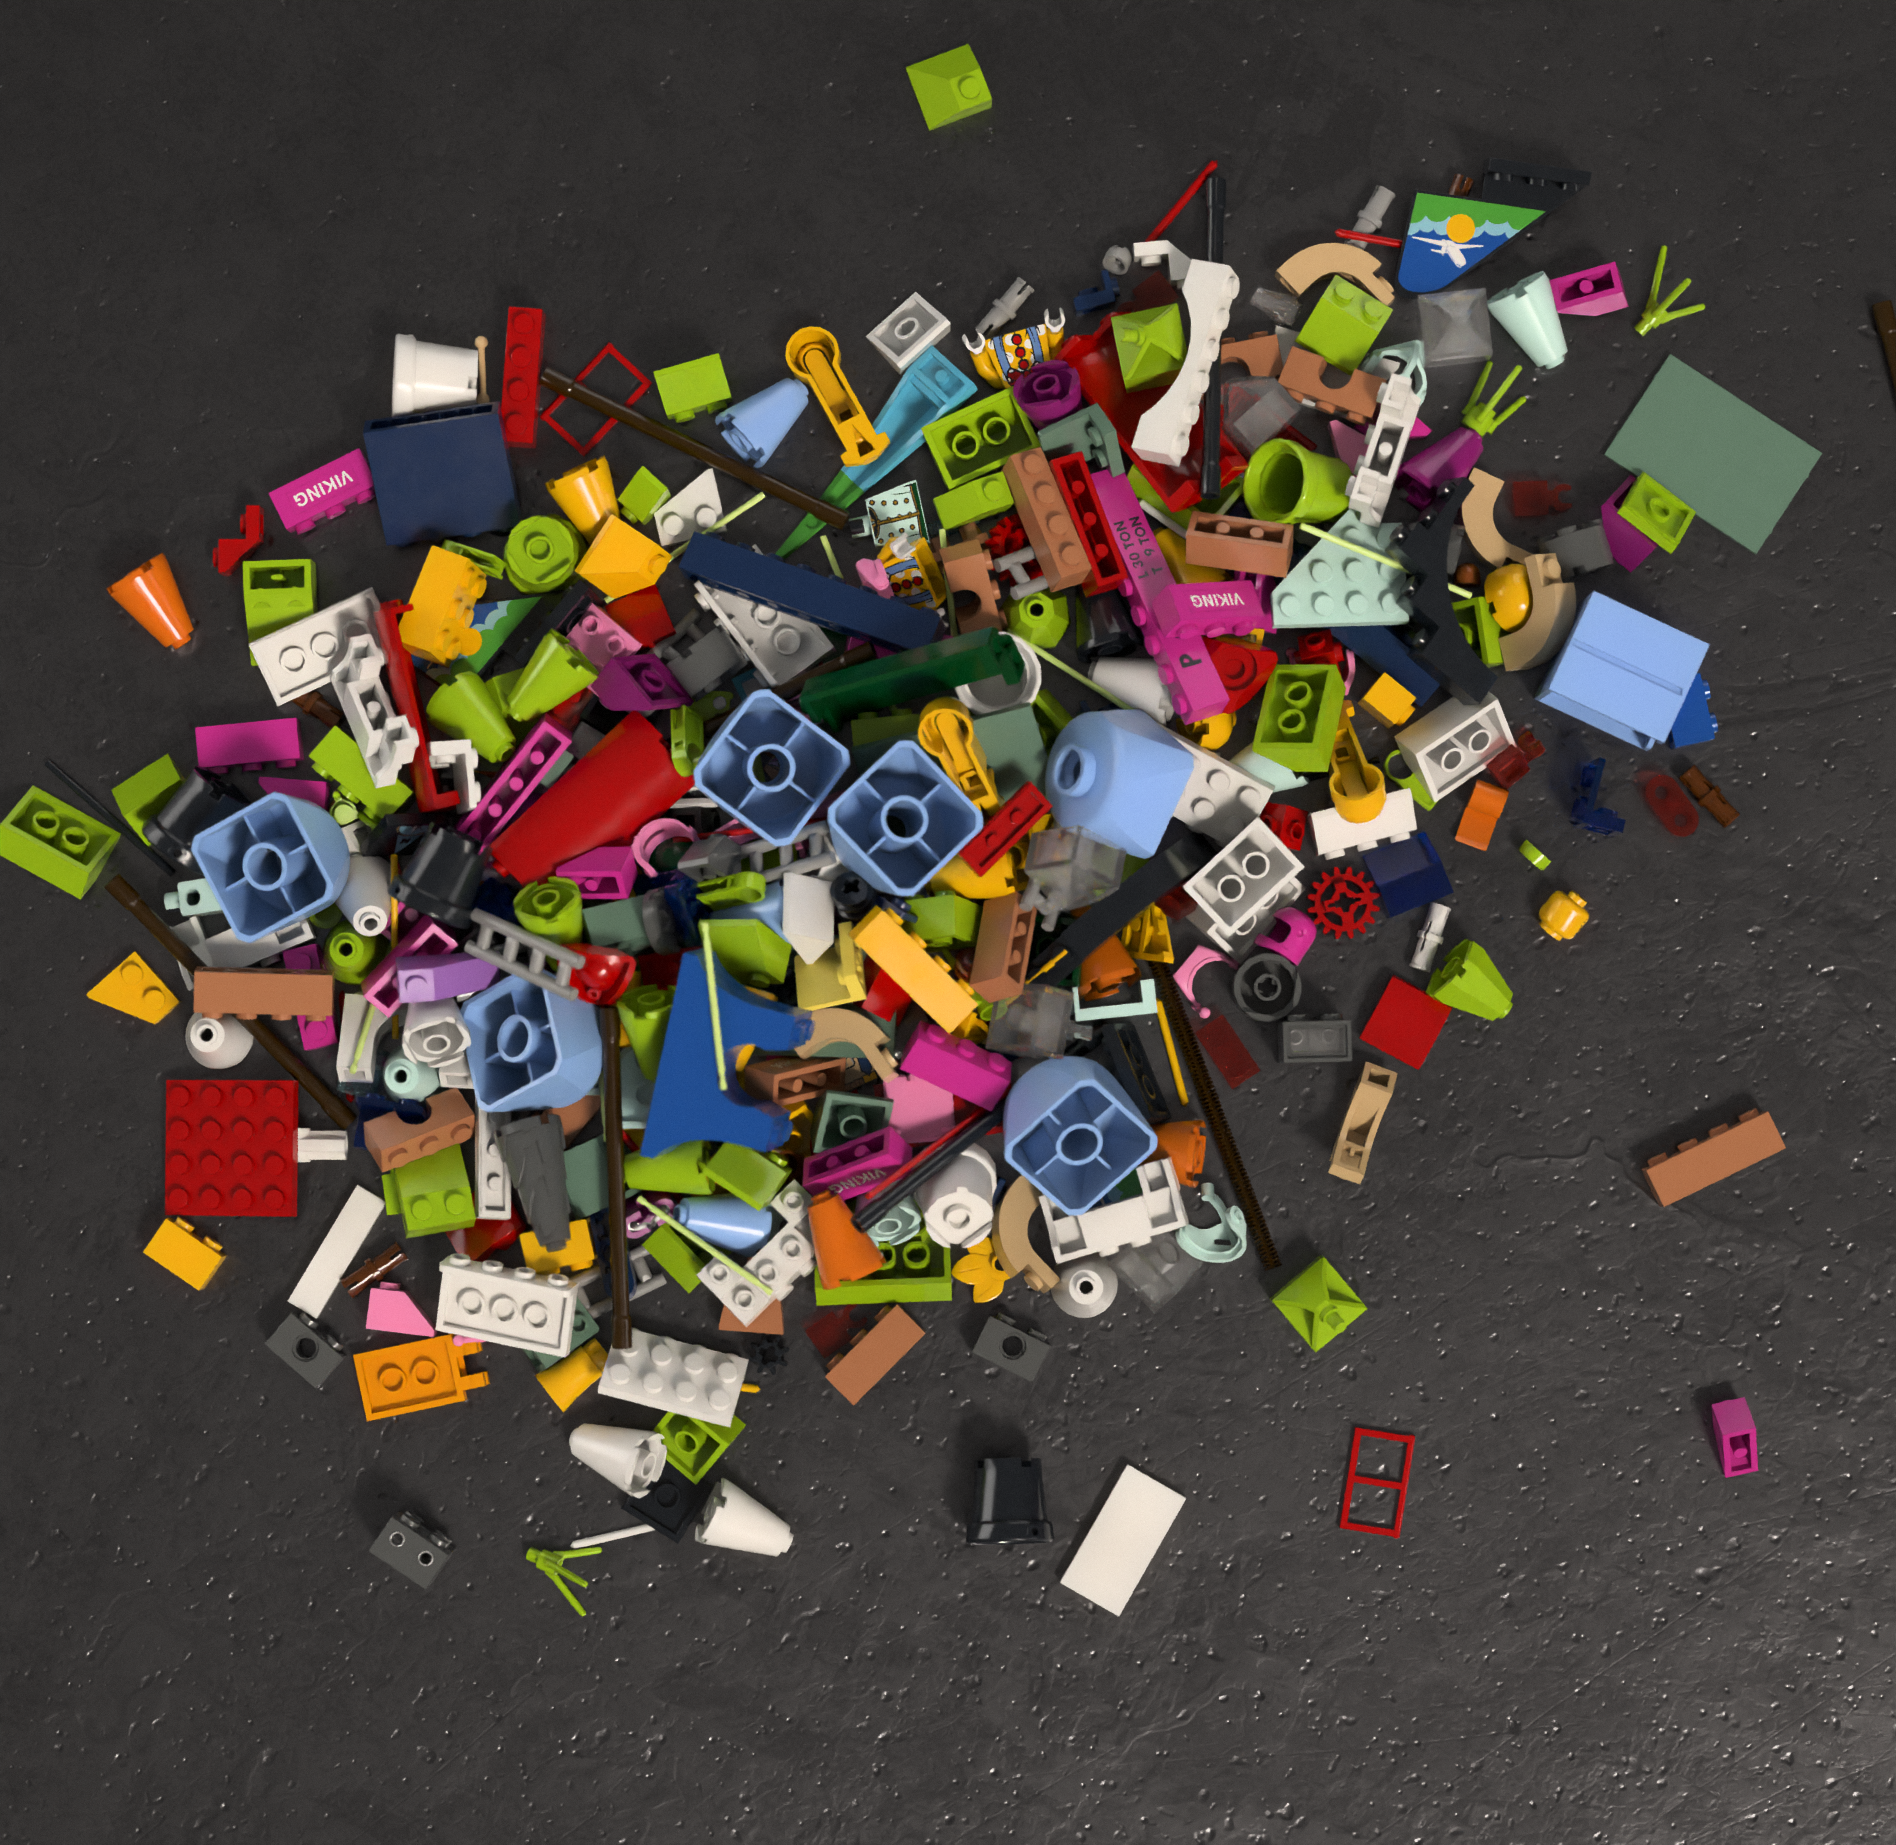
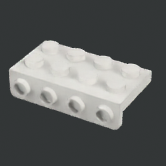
M756 544L752 546L755 549V553L763 555ZM699 580L694 583L698 591L694 598L705 612L711 609L718 617L713 621L716 627L719 625L723 626L726 632L737 642V647L745 656V660L747 662L750 660L757 670L752 674L764 690L769 686L773 689L806 673L836 651L818 625L702 585Z
M1159 724L1193 754L1194 769L1172 817L1174 816L1185 822L1186 827L1193 832L1205 833L1211 836L1219 846L1224 848L1255 818L1260 816L1275 786Z
M451 1254L440 1262L439 1271L443 1272L436 1322L437 1331L565 1358L569 1355L578 1282L569 1281L567 1276L561 1274H550L548 1276L536 1274L534 1269L527 1267L506 1268L498 1261L486 1260L483 1263L470 1260V1256L465 1254Z
M632 1327V1348L613 1349L611 1344L599 1383L598 1393L730 1427L749 1360L733 1353L725 1354L707 1349L702 1345L683 1343L668 1336H657Z

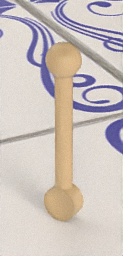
M478 336L475 339L479 361L480 394L476 397L478 404L490 402V397L486 394L485 347L488 345V340L484 336Z

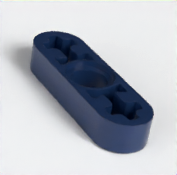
M607 1207L591 1214L590 1224L604 1289L612 1298L611 1272L608 1273V1269H611V1263L605 1259V1250L610 1246V1237L607 1235L606 1228L602 1224H598V1221L603 1220L604 1213L609 1215ZM627 1240L630 1300L637 1291V1281Z

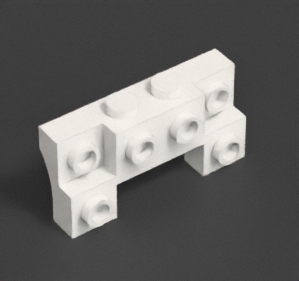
M1394 373L1391 374L1388 384L1382 382L1376 399V402L1382 403L1376 426L1370 424L1364 440V444L1369 445L1366 456L1359 455L1353 473L1357 477L1350 476L1345 495L1350 496L1348 508L1361 512L1360 522L1377 528L1380 527L1421 403V399L1411 389L1412 379Z
M370 633L350 638L346 656L332 670L331 682L376 788L394 785L398 770L402 768V764L413 762L415 748L419 746V737L416 729L410 727L406 715L395 716L390 697L385 692L379 678L380 668L384 665L382 648L379 645H375Z
M199 916L189 918L190 920L174 927L170 926L208 967L250 968L261 964L262 968L280 962L281 958L279 955L283 954L282 951L316 939L308 918L252 943L237 939L232 928L208 938ZM178 961L188 991H194V976Z
M1171 1156L1136 1167L1143 1193L1088 1209L1083 1215H1067L1045 1194L1039 1196L1056 1263L1058 1264L1095 1252H1099L1100 1257L1108 1256L1119 1252V1245L1131 1242L1132 1248L1152 1242L1150 1236L1187 1226L1189 1221L1179 1192L1181 1188Z
M795 1179L770 1202V1205L788 1224L743 1267L744 1270L756 1277L762 1284L774 1290L770 1296L759 1286L752 1284L716 1257L697 1274L702 1283L745 1327L749 1326L776 1298L782 1301L793 1290L794 1286L791 1283L800 1274L806 1277L817 1266L807 1206L812 1204L810 1199L812 1196Z

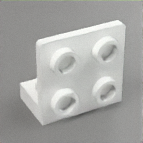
M471 739L437 741L426 744L431 768H445L452 764L454 789L458 790L460 804H456L457 815L465 814L477 807L476 802L481 800V788L479 782L474 781L473 768L478 766V755L476 748H471Z

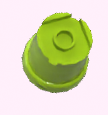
M1274 438L1263 443L1251 455L1248 462L1249 466L1244 472L1242 488L1245 505L1255 520L1290 525L1295 523L1325 524L1326 522H1337L1349 510L1350 496H1346L1345 491L1350 476H1353L1349 466L1341 459L1309 451L1298 442Z
M557 514L536 515L521 521L509 534L503 549V561L508 564L507 567H504L509 582L521 595L566 590L570 585H575L579 580L584 582L585 578L576 573L575 569L588 551L589 546L586 539L571 521Z

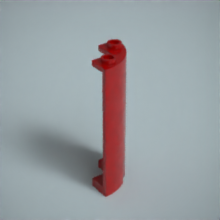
M1113 311L1100 321L1101 326L1093 335L1075 334L1067 338L1061 345L1062 350L1054 359L1068 362L1069 367L1077 369L1080 377L1081 394L1090 406L1096 403L1099 404L1116 429L1118 443L1170 511L1175 513L1188 509L1202 501L1200 497V473L1203 458V404L1199 402V417L1194 425L1192 424L1188 437L1189 448L1186 455L1182 456L1179 467L1142 460L1131 446L1141 416L1155 406L1173 384L1132 393L1126 392L1111 317L1132 312ZM1220 428L1222 489L1240 475L1249 464Z
M402 599L379 603L380 610L373 612L384 656L396 715H406L410 727L416 729L419 737V746L415 748L413 762L408 763L419 812H426L460 804L458 790H442L438 769L431 768L426 744L431 742L412 656L411 653L403 648L398 627L402 619V613L414 610L413 603L404 605Z
M631 711L489 845L493 848L491 856L495 859L490 864L504 879L510 875L522 888L537 881L538 886L549 883V877H557L556 869L598 847H629L633 843L634 836H638L640 830L645 825L659 819L695 785L694 774L688 777L681 776L672 762V748L663 739V735L638 711Z

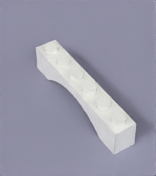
M1197 259L1191 260L1182 288L1191 319V336L1187 357L1179 376L1169 391L1140 418L1131 448L1142 460L1179 467L1182 456H1185L1188 451L1190 430L1192 424L1194 425L1198 420V405L1202 393H1205L1208 389L1209 371L1212 362L1216 361L1219 355V340L1222 331L1228 326L1230 319L1229 309L1232 300L1237 297L1240 288L1239 278L1229 265Z

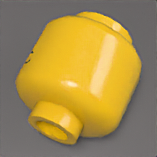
M1571 890L1568 894L1563 891H1555L1539 910V917L1542 920L1539 925L1558 941L1562 938L1572 939L1589 919V913L1584 908L1587 901L1574 890Z

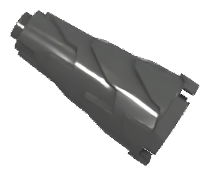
M548 1114L549 1123L542 1124L540 1116H535L500 1127V1130L495 1129L493 1133L502 1162H505L514 1187L518 1190L528 1224L531 1223L539 1246L546 1247L547 1252H556L567 1248L566 1242L571 1240L568 1216L571 1211L565 1181L567 1174L563 1148H566L563 1125L560 1115Z

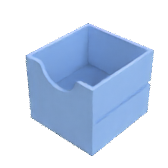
M1593 591L1577 604L1574 623L1562 648L1553 656L1534 699L1648 751L1652 748L1655 740L1658 744L1665 743L1710 644Z

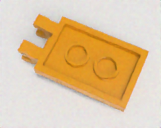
M447 1334L354 1354L353 1358L366 1420L372 1421L468 1400L466 1390L490 1384L488 1371L467 1375L464 1360L465 1355L483 1351L482 1343L471 1342L456 1346L452 1341L454 1334Z

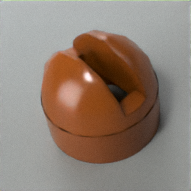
M1466 562L1456 568L1453 585L1461 588L1480 587L1481 575L1479 569L1474 564Z

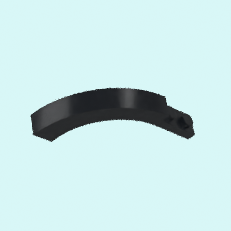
M1193 832L1133 873L1061 933L1059 938L1027 965L1025 980L1028 979L1029 981L1041 970L1042 966L1051 959L1053 960L1064 949L1068 952L1055 962L1051 969L1047 972H1042L1029 982L1030 986L1028 989L1038 1001L1043 999L1123 928L1170 892L1189 881L1218 854L1202 834Z

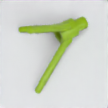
M1662 245L1660 248L1649 299L1645 306L1646 310L1641 314L1643 318L1634 326L1642 336L1652 327L1656 329L1660 323L1663 324L1672 319L1705 309V305L1701 303L1669 313L1666 311L1667 307L1690 285V278H1686L1661 304L1656 302L1666 259L1667 246Z
M530 1547L526 1554V1560L535 1563L536 1568L545 1571V1574L556 1584L580 1616L586 1615V1611L558 1576V1573L576 1584L586 1587L588 1582L562 1567L563 1561L566 1558L599 1554L602 1552V1548L593 1547L550 1552L546 1549L540 1551Z

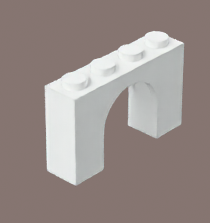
M362 991L355 994L345 993L336 1064L339 1081L373 1083L378 1046L385 1035L392 1031L393 1016L399 1014V1027L405 1025L409 1003H402L389 1018L379 1009H375L363 1051L357 1063L356 1073L351 1074L349 1070L354 1061L355 1050L370 1002L363 997ZM457 999L455 1000L459 1010L461 1009L463 1002L467 1000L457 1002ZM466 1049L464 1050V1056L460 1060L448 1066L439 1067L441 1087L474 1089Z

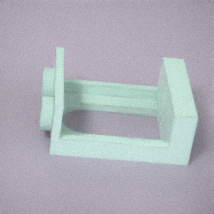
M1154 979L1138 981L1140 1003L1080 1009L1078 987H1072L1071 995L1065 996L1067 1016L1074 1015V1022L1158 1013Z

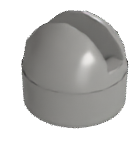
M1112 246L1104 256L1103 266L1113 274H1125L1131 264V252L1127 247Z

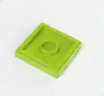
M1642 472L1636 478L1617 513L1671 554L1678 547L1696 512L1648 474Z

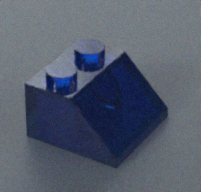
M1426 832L1362 856L1370 878L1374 881L1376 893L1380 895L1378 898L1387 919L1454 893L1443 864Z

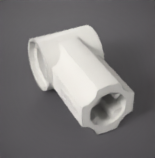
M298 1128V1162L347 1160V1131H311V1128Z

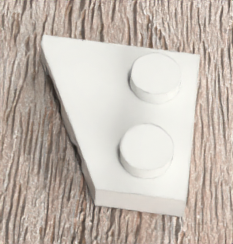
M713 468L707 469L654 513L662 548L688 542L691 540L694 531L701 533L724 517ZM726 524L713 533L718 535L728 533Z

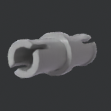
M1377 185L1364 210L1358 212L1356 216L1358 221L1352 231L1373 235L1375 229H1380L1383 224L1381 219L1396 195L1387 188ZM1347 239L1344 244L1352 245L1362 250L1365 249L1368 243Z
M1020 277L1016 278V281L1000 300L996 298L993 301L994 307L975 326V329H979L983 334L991 325L983 335L984 338H994L1009 319L1013 321L1017 316L1015 312L1029 295L1034 292L1030 285H1026L1018 294L1020 289L1026 284Z

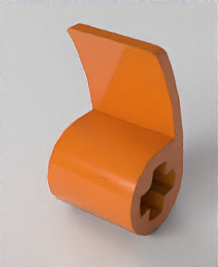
M1477 779L1461 818L1455 840L1486 851L1497 819H1499L1505 806L1509 790Z

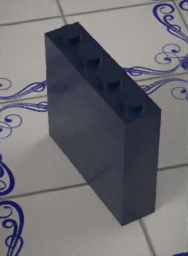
M500 401L365 421L363 436L387 546L396 544L397 547H407L413 545L416 541L423 540L441 542L450 536L457 535L475 537L484 531L491 530L508 532L521 522V509Z

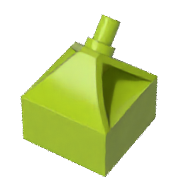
M1175 303L1111 317L1126 392L1132 393L1173 384L1180 374L1188 352L1178 304Z
M1322 1255L1269 1298L1314 1352L1319 1351L1337 1334L1345 1331L1350 1323L1368 1309Z

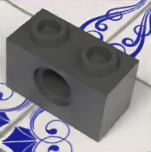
M295 1311L285 1319L266 1341L265 1345L314 1388H318L347 1355L341 1351L344 1346L331 1334L325 1337L316 1329L318 1323L305 1312L299 1315ZM303 1338H310L316 1344V1352L311 1357L305 1356L300 1351V1342Z
M998 1312L996 1317L989 1314L972 1348V1353L1033 1383L1051 1347L1049 1343L1045 1342L1047 1335L1031 1327L1025 1332L1015 1327L1017 1320L1001 1312ZM1017 1336L1021 1339L1022 1349L1020 1352L1011 1355L1004 1351L1003 1341L1007 1337Z

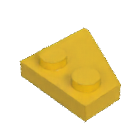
M1163 898L1123 928L1121 942L1132 959L1173 964L1174 956Z

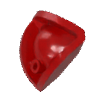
M1203 636L1204 645L1230 699L1222 713H1233L1252 699L1269 679L1278 662L1277 654L1268 647L1243 639L1226 636L1213 638Z
M585 943L560 944V946L585 957V964L581 969L572 967L569 985L578 989L577 998L579 1000L607 1007L613 1005L622 996L636 967V961L632 956L617 949Z

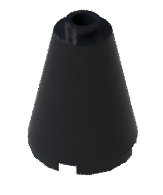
M1075 585L1076 653L1079 661L1092 663L1090 657L1097 656L1124 657L1136 651V643L1140 646L1143 645L1142 635L1117 589L1086 598L1082 585Z

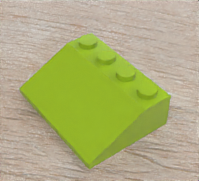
M856 1200L846 1204L854 1215ZM917 1205L921 1213L919 1232L910 1240L898 1245L890 1246V1241H879V1246L877 1247L884 1255L886 1263H882L883 1266L878 1270L853 1282L840 1279V1287L824 1290L821 1285L817 1265L814 1269L816 1305L952 1301L950 1248L943 1247L931 1238L926 1229L922 1210Z

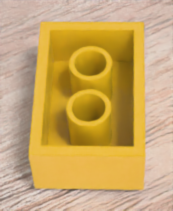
M434 545L431 546L408 604L413 603L414 610L404 612L398 626L403 648L413 656L449 668L451 661L458 657L463 632L470 627L474 617V605L477 598H481L487 585V575L469 558Z

